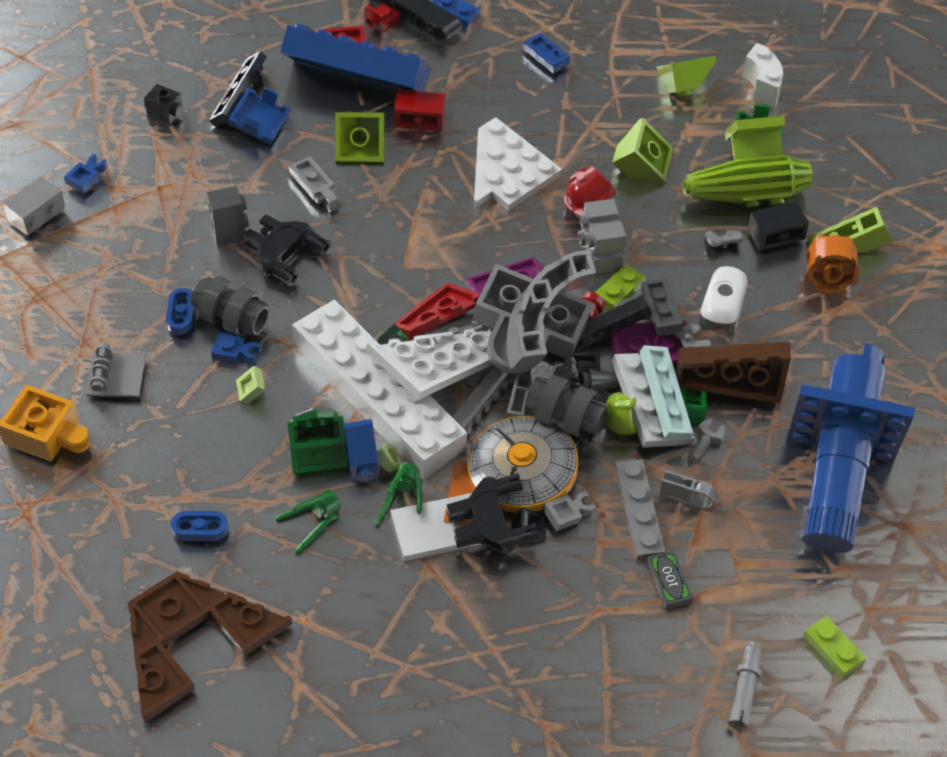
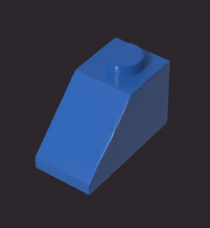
M372 419L345 423V444L351 482H366L379 478Z

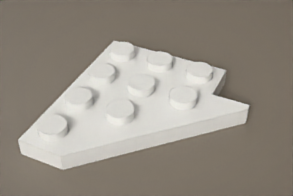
M495 117L478 128L474 207L477 208L492 198L509 212L562 176V169L498 118Z

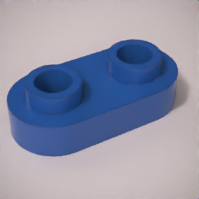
M178 288L169 295L166 324L168 330L173 334H185L193 327L195 309L191 304L193 291L190 289Z
M181 511L171 519V530L174 537L181 541H217L224 538L228 533V521L226 516L218 511ZM185 527L190 528L189 530H182Z

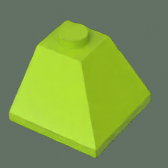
M716 56L658 66L657 70L668 93H677V97L691 95L692 89H698L717 60Z
M335 112V161L384 162L385 113Z
M641 118L618 143L612 163L628 178L662 184L666 182L673 147L644 118Z

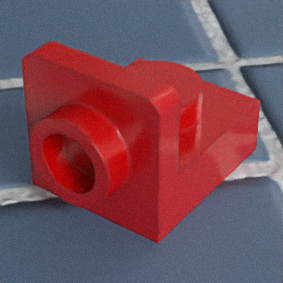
M384 3L377 8H373L370 5L364 7L365 24L381 34L400 20V13Z

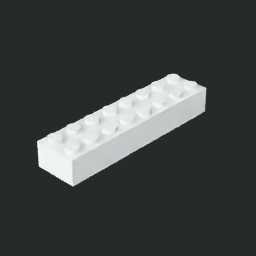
M335 299L292 324L294 345L366 420L372 419L373 427L398 451L407 463H411L419 469V475L423 479H426L467 452V432L430 395L417 400L365 351L366 345L369 342H376L377 345L380 344Z

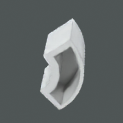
M756 43L746 56L743 78L750 81L755 88L753 100L775 108L779 99L783 69L778 58L768 47Z

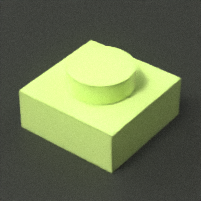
M255 366L251 367L236 380L240 402L247 405L265 391L262 370Z

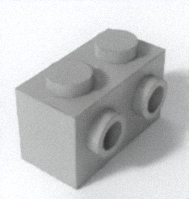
M42 176L3 203L7 221L27 236L65 208L62 191Z

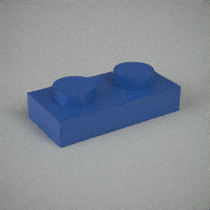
M463 0L432 1L434 4L455 15L460 20L461 25L466 28L480 16V8Z

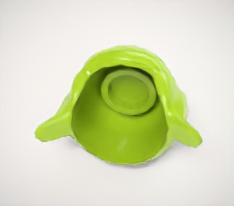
M617 392L610 395L607 399L608 411L605 421L614 433L633 435L637 432L632 420V408L636 404V397L630 399L627 395Z

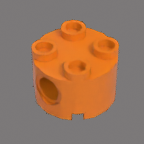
M818 235L813 239V243L806 252L808 281L810 284L812 282L815 285V289L828 294L841 293L846 291V287L850 284L851 287L856 284L859 278L857 248L852 238L837 235Z

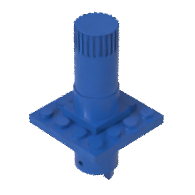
M865 343L863 355L845 354L834 359L828 389L801 385L788 429V438H793L798 443L812 442L818 444L815 458L816 466L802 541L809 547L811 546L824 552L846 553L853 550L865 478L869 470L871 455H874L879 460H895L914 418L915 407L881 400L886 368L884 366L883 352L872 344Z

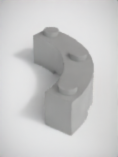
M589 249L564 255L561 259L547 265L519 297L513 308L507 330V353L511 370L534 368L547 355L543 324L546 310L557 296L573 289L585 287L596 274Z

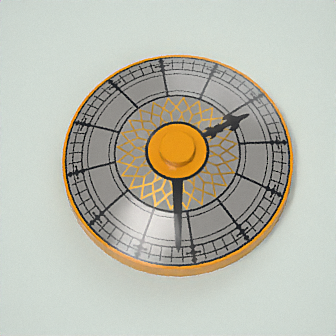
M533 416L510 417L490 425L473 442L468 454L469 479L475 489L485 477L491 476L494 479H499L519 473V480L522 481L523 491L500 495L498 500L501 510L517 513L522 508L539 511L543 509L546 502L565 496L571 490L578 474V454L571 437L555 423L550 426L535 420Z

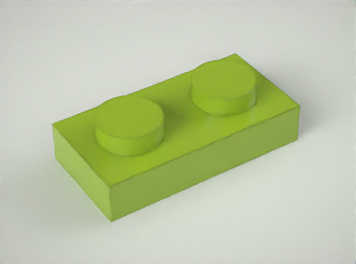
M625 264L595 293L605 300L606 308L612 310L622 305L639 290L641 282L646 281V276Z
M825 616L804 631V638L841 678H844L864 664L866 657L828 616Z

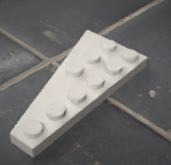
M489 327L487 331L476 332L474 329H467L464 331V334L454 335L452 332L414 336V340L400 342L399 339H391L388 344L383 345L369 342L366 345L365 351L419 400L493 365L487 352L489 337L493 329Z

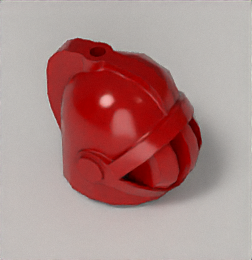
M590 165L572 175L567 185L564 202L568 209L580 219V214H583L584 203L609 200L614 198L617 193L612 184Z

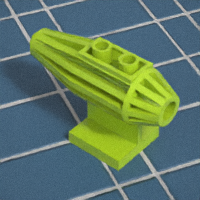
M784 116L736 120L725 131L726 141H732L734 160L688 174L687 179L683 180L684 194H688L690 199L737 203V206L745 205L746 208L760 207V203L768 202L770 206H778L784 204V201L810 187L813 182V172L809 162L783 154L780 130L785 126Z

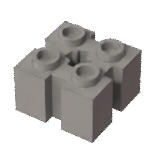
M614 199L584 203L583 214H580L582 230L578 231L580 246L584 245V250L589 249L596 273L618 271L623 266L624 256L622 250H625L626 234L622 222L618 219L619 213Z

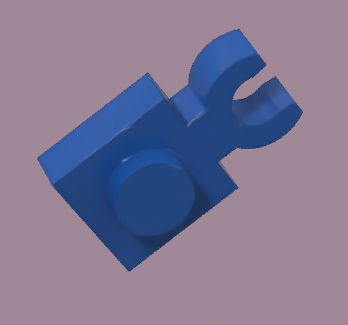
M90 155L86 165L79 162L64 176L65 184L85 193L100 179L99 173L107 169V160L103 159L97 163V155Z
M219 332L211 351V357L215 360L237 364L239 358H241L248 364H256V355L250 353L260 354L261 345L256 342L245 344L244 337Z

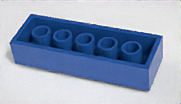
M296 23L295 27L287 25L280 53L295 62L401 90L425 92L431 68L425 64V60L421 59L419 55L407 52L406 56L398 53V50L390 47H384V50L371 42L362 41L360 44L353 41L354 39L351 37L340 35L338 38L333 36L332 33L318 29L316 33L310 30V27Z

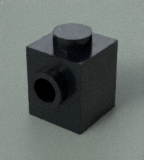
M156 84L143 98L146 116L169 125L181 116L184 109L181 93Z

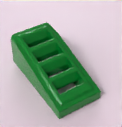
M680 388L690 424L699 426L706 418L707 392Z

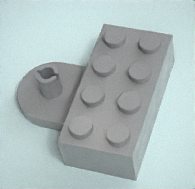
M495 264L476 303L473 321L493 329L487 345V352L491 362L498 369L507 373H525L532 368L510 369L507 353V330L513 308L519 297L533 281V278ZM567 292L552 300L543 320L545 346L548 352L567 360L571 359L589 319L593 303Z

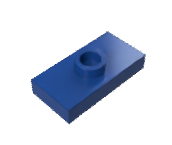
M541 33L523 42V49L552 73L571 63V57Z

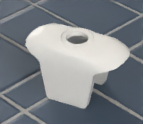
M730 266L719 267L714 271L700 310L699 324L704 325L706 319L715 323L730 324L729 332H735L748 281L743 271ZM727 286L732 289L733 293L730 296H722L718 293V288Z

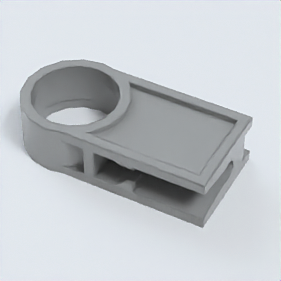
M668 470L665 471L664 479L662 478L660 496L699 509H711L718 495L716 488L711 484Z

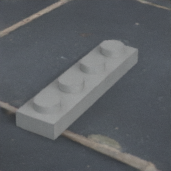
M643 459L616 462L615 470L636 561L647 560L649 556L665 553Z

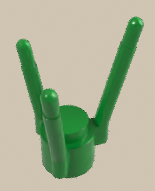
M401 463L399 465L396 476L387 490L388 496L375 521L376 526L380 525L397 490L409 492L415 488L416 510L418 514L422 513V484L424 480L418 477L419 469L411 463Z
M328 490L313 499L293 506V509L275 517L276 521H280L312 508L317 517H325L295 549L296 554H299L331 521L338 518L335 512L340 510L341 504L333 491Z

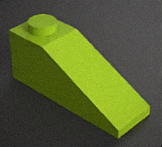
M878 207L807 237L810 245L818 235L850 237L857 248V253L870 252L893 242L887 224Z

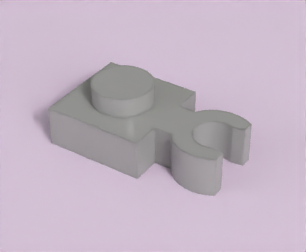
M583 492L578 494L573 501L569 495H565L546 502L542 510L555 530L558 531L579 523L582 516L591 515L596 506L594 504L590 506L583 504L588 497V494Z

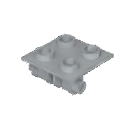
M100 343L96 347V352L92 354L85 395L139 397L146 353L112 352L108 343Z

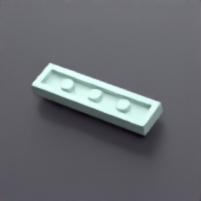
M644 345L640 350V356L664 438L689 440L693 435V431L668 348Z

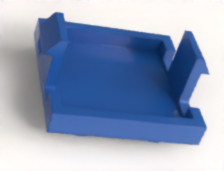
M266 87L262 97L256 95V91L248 88L229 117L227 124L271 145L290 114L291 108L285 105L282 107L277 105L276 101L279 94Z

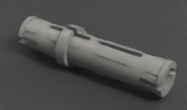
M756 642L745 643L742 664L737 669L739 678L728 724L734 728L735 722H738L736 729L744 730L748 727V718L756 680L761 675L759 665L764 647L758 644L757 650H755Z

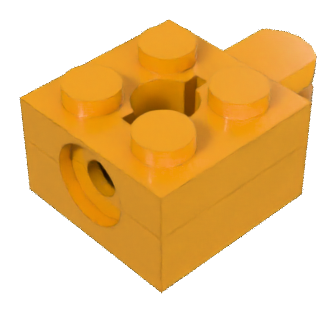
M27 384L0 420V435L4 445L52 462L61 447L81 453L90 444L88 429L77 424L79 419L74 401Z

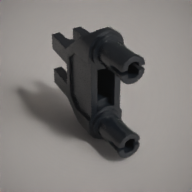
M267 214L259 220L260 224L264 226L260 230L261 234L252 229L243 234L244 239L248 240L244 244L245 248L261 259L263 274L269 278L276 277L289 286H292L293 282L295 283L298 280L299 272L285 264L301 248L308 246L319 252V254L325 255L331 247V241L315 233L311 225L300 221L280 222Z
M519 473L499 479H494L491 476L485 477L479 482L469 498L446 504L450 523L468 519L473 520V524L454 529V539L457 548L480 543L495 551L509 553L513 552L515 546L539 541L538 531L535 530V523L510 530L506 526L498 500L500 495L523 491L522 481L519 480Z

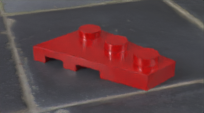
M447 282L392 324L395 333L414 339V336H420L474 309L481 294Z

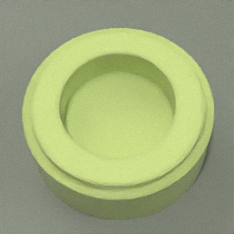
M384 444L377 449L380 465L388 472L397 470L402 463L398 451L390 444Z

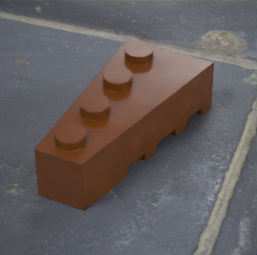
M790 342L679 348L675 368L679 388L781 403L791 361Z

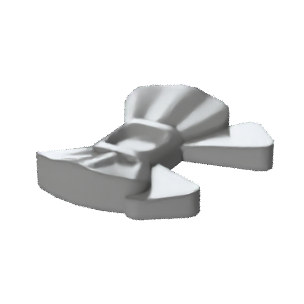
M727 229L726 235L717 236L712 231H707L704 238L713 247H718L722 244V248H727V243H741L742 233L737 230Z
M700 325L683 326V332L674 333V336L681 340L683 347L711 345L710 340L695 341L693 336L701 331Z

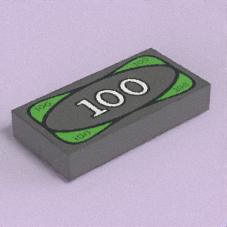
M675 551L647 557L646 563L664 609L691 604L693 596Z

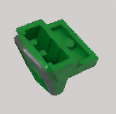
M313 407L294 414L291 422H287L293 474L348 467L343 415L338 416V412L334 409Z

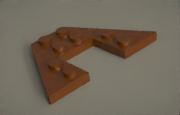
M179 571L174 572L130 600L128 607L143 722H147L195 690L194 683L164 646L211 616L239 651L246 656L291 626L292 618L288 615L284 617L266 610L261 604H251L246 598L227 591L224 593L211 588L209 583L193 580L189 575Z

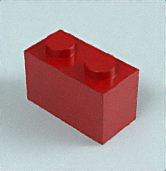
M398 90L394 109L395 127L442 131L445 114V94Z

